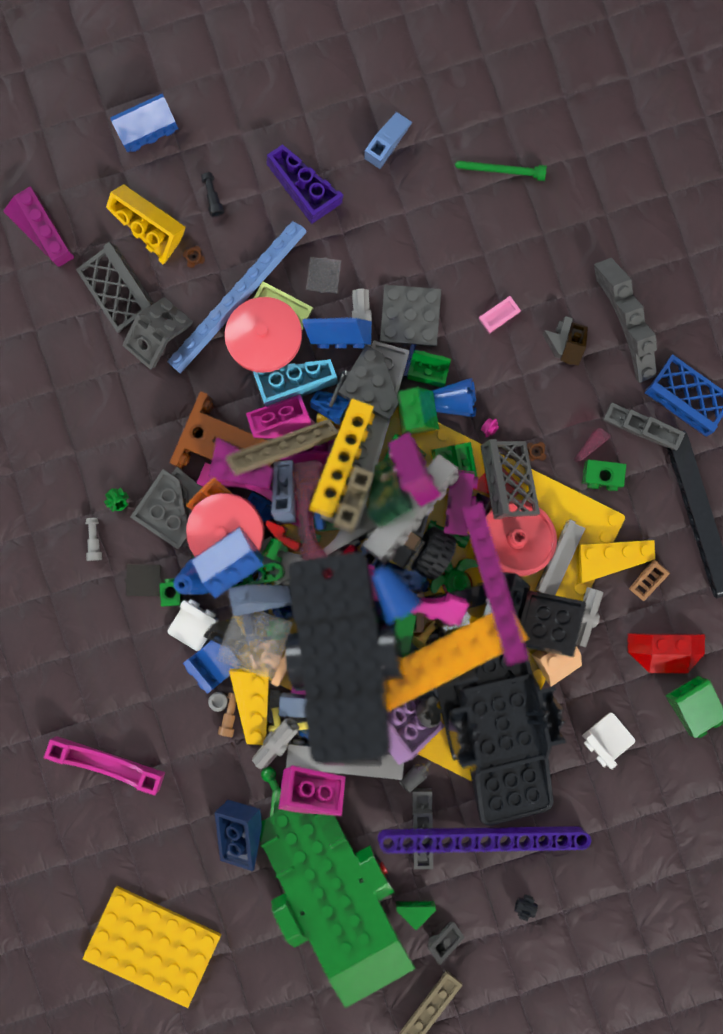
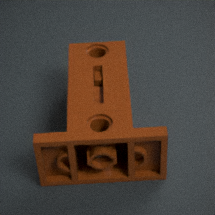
M200 391L169 463L183 469L191 459L190 452L212 461L217 437L239 450L247 449L267 440L254 438L253 434L206 415L207 413L210 414L214 403H212L213 399L208 394ZM200 431H203V436L201 438H197V434ZM274 462L266 464L274 470Z

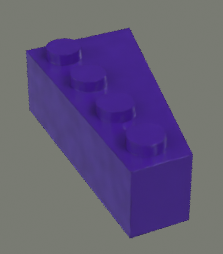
M283 144L267 154V166L311 224L342 204L344 195L339 190L336 191L331 187L328 181L319 177L311 167L309 168L302 163V160Z

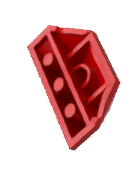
M627 633V652L648 673H689L705 654V634Z

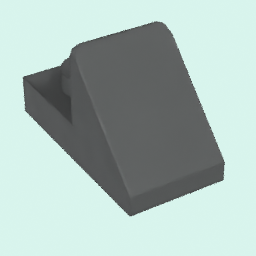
M565 316L562 321L558 322L556 328L558 334L550 331H544L543 337L556 358H560L563 355L573 318Z
M449 922L438 935L429 937L428 949L438 964H442L465 937L454 922Z

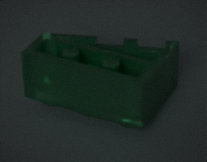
M390 457L374 466L367 515L379 528L414 509L408 490L404 491L399 483L401 477L397 475L394 469L396 463H393Z

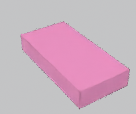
M509 296L480 316L479 320L490 334L520 313L521 310L511 296Z

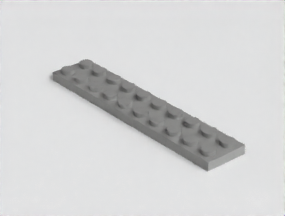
M373 340L371 348L383 353L397 396L410 350ZM375 414L372 425L368 424L366 427V431L369 433L365 443H360L359 448L362 449L358 460L354 459L352 466L375 474L390 421ZM360 421L352 422L356 427L362 426ZM352 438L346 439V442L348 444L352 445L356 443L355 440ZM342 455L338 457L341 462L349 461L347 456ZM334 473L332 478L341 480L342 476L339 473ZM347 477L345 484H349L350 477ZM372 481L357 519L355 530H359ZM328 491L327 498H334L335 493ZM343 495L340 496L338 502H343ZM334 513L332 518L321 515L320 519L334 523L337 514Z

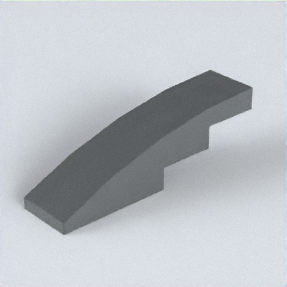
M610 403L603 418V421L676 451L685 435V432L653 417H646L615 403Z
M415 788L412 790L413 829H433L432 788ZM424 838L422 843L430 842L431 838ZM433 852L413 853L414 869H433Z

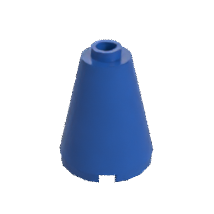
M465 379L432 390L436 412L475 417L476 407H473V405H475L476 393L474 381L472 382L473 379Z
M190 559L174 580L176 591L181 594L193 595L210 593L202 583L192 563V559Z
M382 565L373 571L375 575L372 576V580L388 624L393 623L397 617L399 619L403 618L417 609L418 605L423 604L421 599L390 567L385 568Z

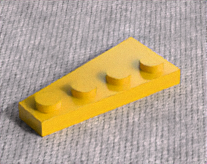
M654 540L578 544L580 583L655 560Z
M230 669V677L246 744L263 745L267 736L269 671Z

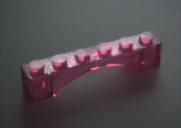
M317 460L294 464L293 479L296 481L297 489L294 490L295 499L298 500L299 507L296 509L297 518L300 520L298 535L302 539L300 555L304 560L327 557L328 555L323 551L316 538L313 527V511L310 510V505L323 474L322 463ZM326 568L323 571V577L327 580L331 579L333 571L330 568Z

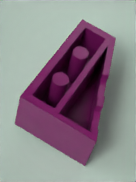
M408 432L388 443L391 450L389 456L393 463H396L394 469L397 475L401 477L399 483L404 491L408 490L420 507L441 497L440 491L432 482L434 478L427 470V463L411 434Z
M217 437L209 477L270 489L274 472L271 467L263 465L235 475L226 462V457L241 450Z
M458 470V480L454 485L449 486L444 533L467 535L468 528L462 508L475 504L476 496H472L473 488L477 489L478 477H474L475 471Z

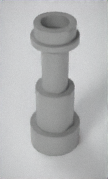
M86 518L85 525H88L89 529L87 561L102 560V552H100L96 524H99L98 518Z

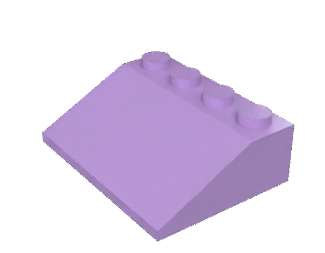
M418 697L388 712L391 739L390 754L398 765L412 759L444 727L441 721L438 726L432 728L421 724L416 715V706L419 703Z

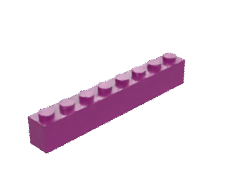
M482 502L463 507L464 518L507 665L525 661L528 659Z

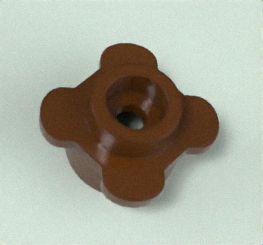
M194 246V248L183 252V256L188 261L187 265L189 268H194L195 265L205 262V258L200 253L201 248L199 246Z
M543 442L527 444L531 462L536 459L545 460V444Z

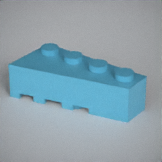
M331 359L305 362L304 364H288L272 372H253L265 406L299 394L302 397L338 384Z

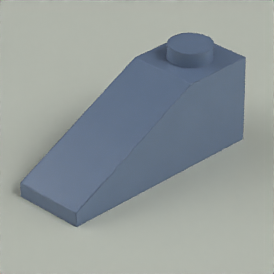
M293 460L274 462L272 515L277 524L296 523L297 501Z
M244 585L228 589L234 617L292 605L288 585Z

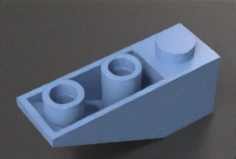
M396 112L365 149V159L381 169L412 122Z

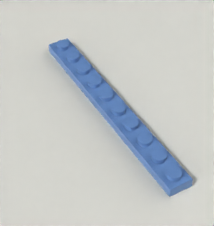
M292 221L281 235L273 241L272 245L248 269L247 273L235 284L231 291L223 297L222 301L209 313L207 318L198 325L182 346L173 353L167 362L180 374L228 321L233 311L248 299L305 235L307 231L304 227Z

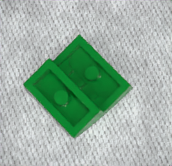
M471 442L431 450L433 460L439 454L455 465L458 470L475 471L474 477H477Z

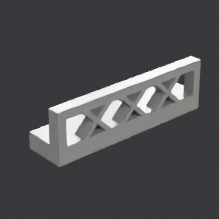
M566 521L558 538L554 556L546 565L535 589L536 591L556 595L585 530L584 527L575 524V521Z

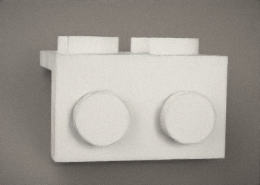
M192 599L183 600L179 613L168 629V634L195 651H199L220 619L216 618L217 614L211 610L206 609L205 611L200 608L198 602Z
M611 712L582 735L586 740L584 742L585 746L591 752L593 750L598 755L596 759L603 767L608 766L610 769L617 765L614 760L635 743L633 736Z

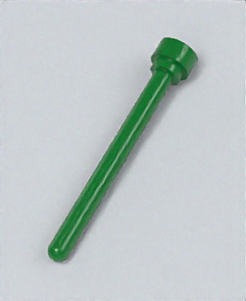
M457 161L455 163V167L458 169L527 175L537 178V181H545L547 168L546 165L526 168Z

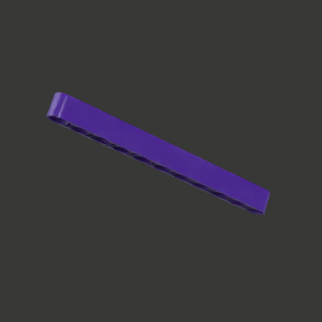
M578 826L385 829L378 834L377 838L380 848L385 853L584 850L591 844L589 834ZM545 835V839L538 842L539 838ZM564 835L563 840L557 841L559 836ZM583 835L580 841H576L578 836ZM488 836V840L481 843V839ZM503 836H508L505 842H500ZM522 836H526L525 841L519 842ZM445 837H450L449 842L442 843ZM464 837H469L466 843H461ZM386 838L392 839L389 844H383V841ZM405 838H411V841L408 844H403V840ZM424 838H431L430 842L422 843Z

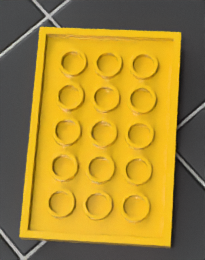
M116 886L82 959L188 1008L221 937V933L122 887Z

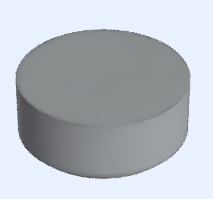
M223 692L213 693L208 700L209 707L216 712L224 710L228 705L227 695Z

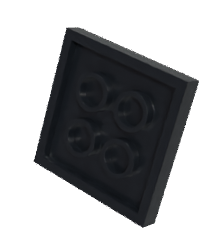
M529 590L520 621L528 637V640L523 642L524 647L574 658L586 602Z

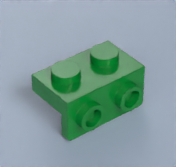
M414 350L407 379L444 387L451 359L425 351Z

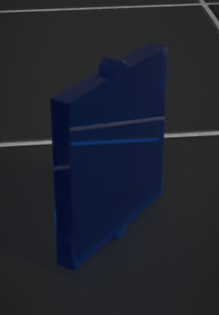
M411 344L404 371V377L406 378L408 377L415 344Z

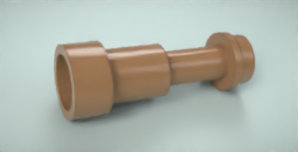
M229 692L227 696L229 699L227 711L224 713L222 725L219 726L218 735L233 737L236 698L235 693Z

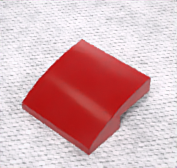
M267 520L266 525L278 540L295 551H300L303 543L285 536L288 528Z

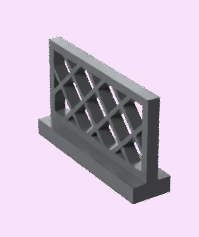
M108 242L103 246V250L78 267L76 271L116 332L119 333L134 322L138 313L154 304V302L118 247ZM104 255L109 259L108 267L99 266L100 258ZM88 267H94L93 278L86 277L83 271ZM99 269L107 270L105 281L97 279ZM111 271L118 272V283L109 282ZM96 282L105 283L103 294L96 292ZM109 284L117 285L116 297L107 295ZM121 287L129 289L128 299L120 297ZM107 297L115 299L113 310L107 309L105 306ZM119 300L128 301L126 312L117 311ZM132 302L138 303L142 310L136 314L130 313ZM117 313L125 314L124 323L120 326L116 322Z
M490 439L482 444L480 447L494 520L504 517L538 516L540 511L526 441L497 442L496 439ZM498 447H502L507 452L504 457L499 454ZM515 447H521L522 455L520 457L513 451ZM509 455L517 461L514 466L506 460ZM503 464L511 470L508 475L502 472L501 466ZM519 464L525 468L524 475L516 469ZM513 473L521 479L518 484L510 479ZM506 482L514 488L511 494L506 491ZM523 482L529 488L528 493L520 488ZM516 492L524 497L521 503L513 497ZM510 501L518 507L515 512H510L508 504ZM526 501L532 504L533 511H529L523 506Z

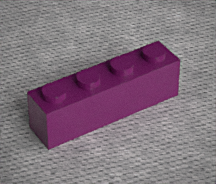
M31 186L14 195L3 212L58 267L75 258L39 196Z

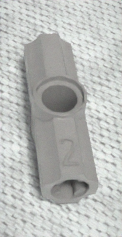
M352 290V318L371 321L369 290Z
M589 587L586 588L583 601L586 602V609L577 645L586 647L592 628L596 627L599 623L598 608L604 593L602 591Z
M285 718L274 732L271 731L266 736L262 747L254 754L252 759L257 768H267L277 755L281 756L285 752L288 742L299 731L296 721L291 718Z

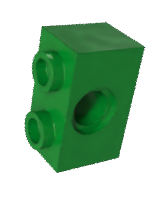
M586 460L584 461L582 484H587V488L599 489V486H605L606 490L618 491V488L624 487L626 464ZM601 471L607 473L608 478L606 481L601 480Z

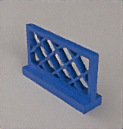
M673 354L645 391V394L706 437L716 430L717 424L723 417V406H718L716 400L717 396L723 397V390ZM671 362L678 365L679 372L671 373L669 366ZM680 375L682 385L674 386L672 376ZM685 375H692L695 383L687 384ZM668 377L670 387H663L658 383L659 380ZM706 385L709 387L710 394L702 395L700 386ZM696 386L698 396L689 397L687 387ZM683 388L685 398L677 397L675 389ZM711 397L713 407L705 408L703 398ZM699 399L701 409L695 410L691 406L690 400ZM714 410L716 418L713 422L707 418L706 411Z

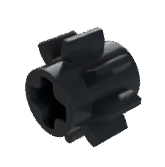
M524 894L523 898H517L514 912L518 913L519 919L528 921L529 917H535L538 904L534 903L535 899L532 896Z

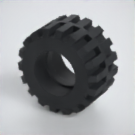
M431 527L423 534V538L420 539L413 550L410 560L411 569L430 580L438 578L453 558L456 549V538L444 533V531L437 527Z

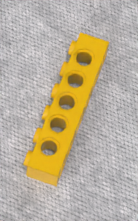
M351 399L310 505L311 511L332 518L334 513L338 514L341 502H338L341 495L345 496L348 484H345L347 477L351 478L354 466H352L354 459L358 460L362 451L359 448L360 443H365L369 433L366 431V427L368 424L372 425L375 414L372 413L374 406ZM360 421L362 426L356 427L352 422ZM352 438L355 440L356 443L352 445L348 444L346 442V439ZM342 455L347 456L349 461L341 462L338 457ZM339 473L342 479L335 480L332 478V474ZM332 491L335 493V497L327 498L325 492Z

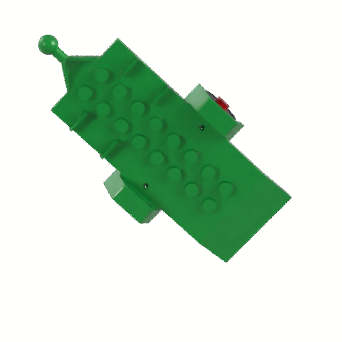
M270 766L264 768L261 772V777L265 782L269 783L273 793L270 817L262 821L260 842L276 872V878H279L285 891L282 895L271 900L272 913L285 940L295 948L308 940L310 941L328 980L346 1008L415 969L379 901L394 893L386 874L388 872L383 861L380 862L373 853L371 845L354 853L336 816L298 813L279 809L281 788L275 779L276 770Z

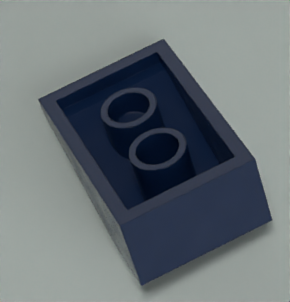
M227 800L215 811L220 861L253 871L255 869L262 828L261 811L255 807Z

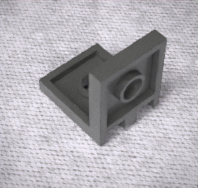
M164 297L136 315L122 346L151 370L157 365L168 341L188 329L193 321Z

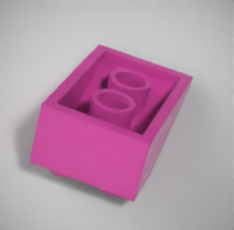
M300 394L246 413L254 438H277L312 425Z
M290 766L283 770L279 809L298 813L342 816L346 776Z

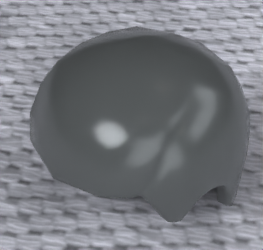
M434 695L423 698L416 706L417 718L423 726L428 728L438 726L441 721L440 714L442 709L437 707L439 699Z

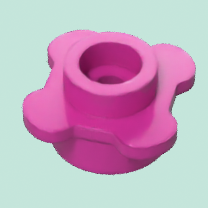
M489 418L483 424L481 431L484 432L486 438L494 435L497 431V419L492 420Z

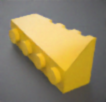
M124 184L110 193L106 208L123 225H127L132 230V234L137 239L140 238L147 245L146 248L151 253L154 252L159 257L158 260L165 264L180 243L186 227Z

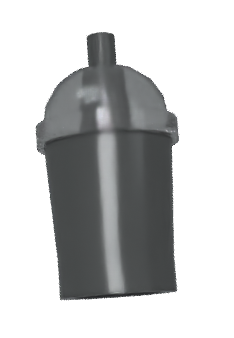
M428 761L426 764L421 762L414 764L402 780L399 781L400 785L410 793L428 778V766L431 763Z

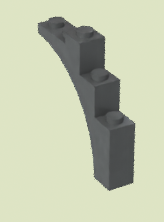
M612 257L594 264L596 281L609 298L624 331L634 365L636 380L640 383L656 377L654 351L657 350L656 335L645 323L643 306L633 296L631 278Z

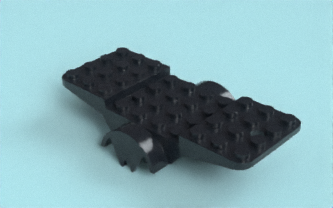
M348 553L292 562L288 568L294 622H297L298 633L288 635L285 652L289 680L294 690H305L306 703H304L311 758L317 764L383 758L391 750L387 704L388 681L404 679V675L400 670L403 653H401L400 648L402 643L395 632L397 620H394L391 624H388L387 621H380L375 608L368 562L363 554ZM326 568H330L333 571V577L329 580L323 577V571Z
M502 653L473 668L480 677L479 681L454 685L455 693H458L460 708L451 710L448 718L449 733L456 758L462 768L469 766L472 768L470 769L478 816L480 821L487 826L546 812L552 807L553 793L548 758L551 746L566 743V739L560 732V729L566 723L561 715V712H564V710L553 696L556 686L540 690V686L532 674L529 658L522 662L507 665L505 655Z

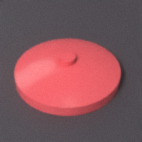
M258 297L242 303L233 311L226 324L225 342L232 358L243 368L260 373L272 372L286 366L296 356L302 342V328L297 314L288 304L276 298Z
M230 493L209 496L198 503L189 516L186 536L190 550L196 557L238 527H241L260 552L264 541L262 518L257 509L241 496Z
M511 501L508 503L510 512H515L518 507ZM526 501L523 506L529 511H533L532 504ZM539 508L540 514L538 516L504 517L494 520L492 510L487 514L486 519L502 572L514 573L518 576L532 575L543 569L553 558L557 546L556 530L549 516L541 508Z

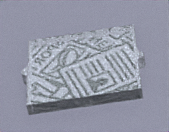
M310 257L306 290L320 292V294H337L341 261L328 259L327 257H324V259Z

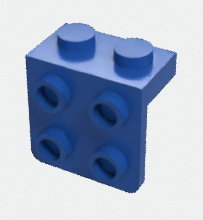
M220 636L213 638L183 663L186 671L193 675L199 687L205 690L207 694L230 675V669H238L241 666L240 660Z

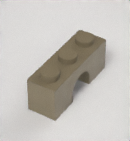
M354 467L347 491L334 522L335 528L353 533L374 473Z

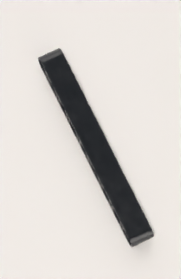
M683 430L682 432H685V435L678 450L667 448L712 594L717 599L723 597V545L686 431Z

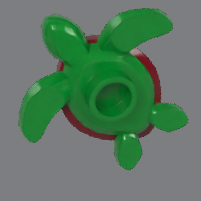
M465 558L460 560L455 568L450 562L444 573L435 580H432L430 591L435 594L441 586L444 593L472 587V579L465 571L469 568L478 567L477 561Z

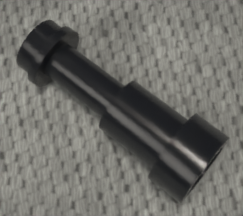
M206 172L201 175V181L205 183L208 192L206 196L209 203V214L211 217H218L223 215L225 211L213 186L214 176L211 172Z

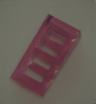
M601 428L595 429L575 456L574 461L579 462L585 459L606 442L611 435Z

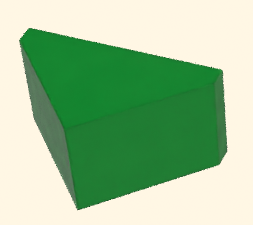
M396 901V911L415 930L436 911L434 901Z

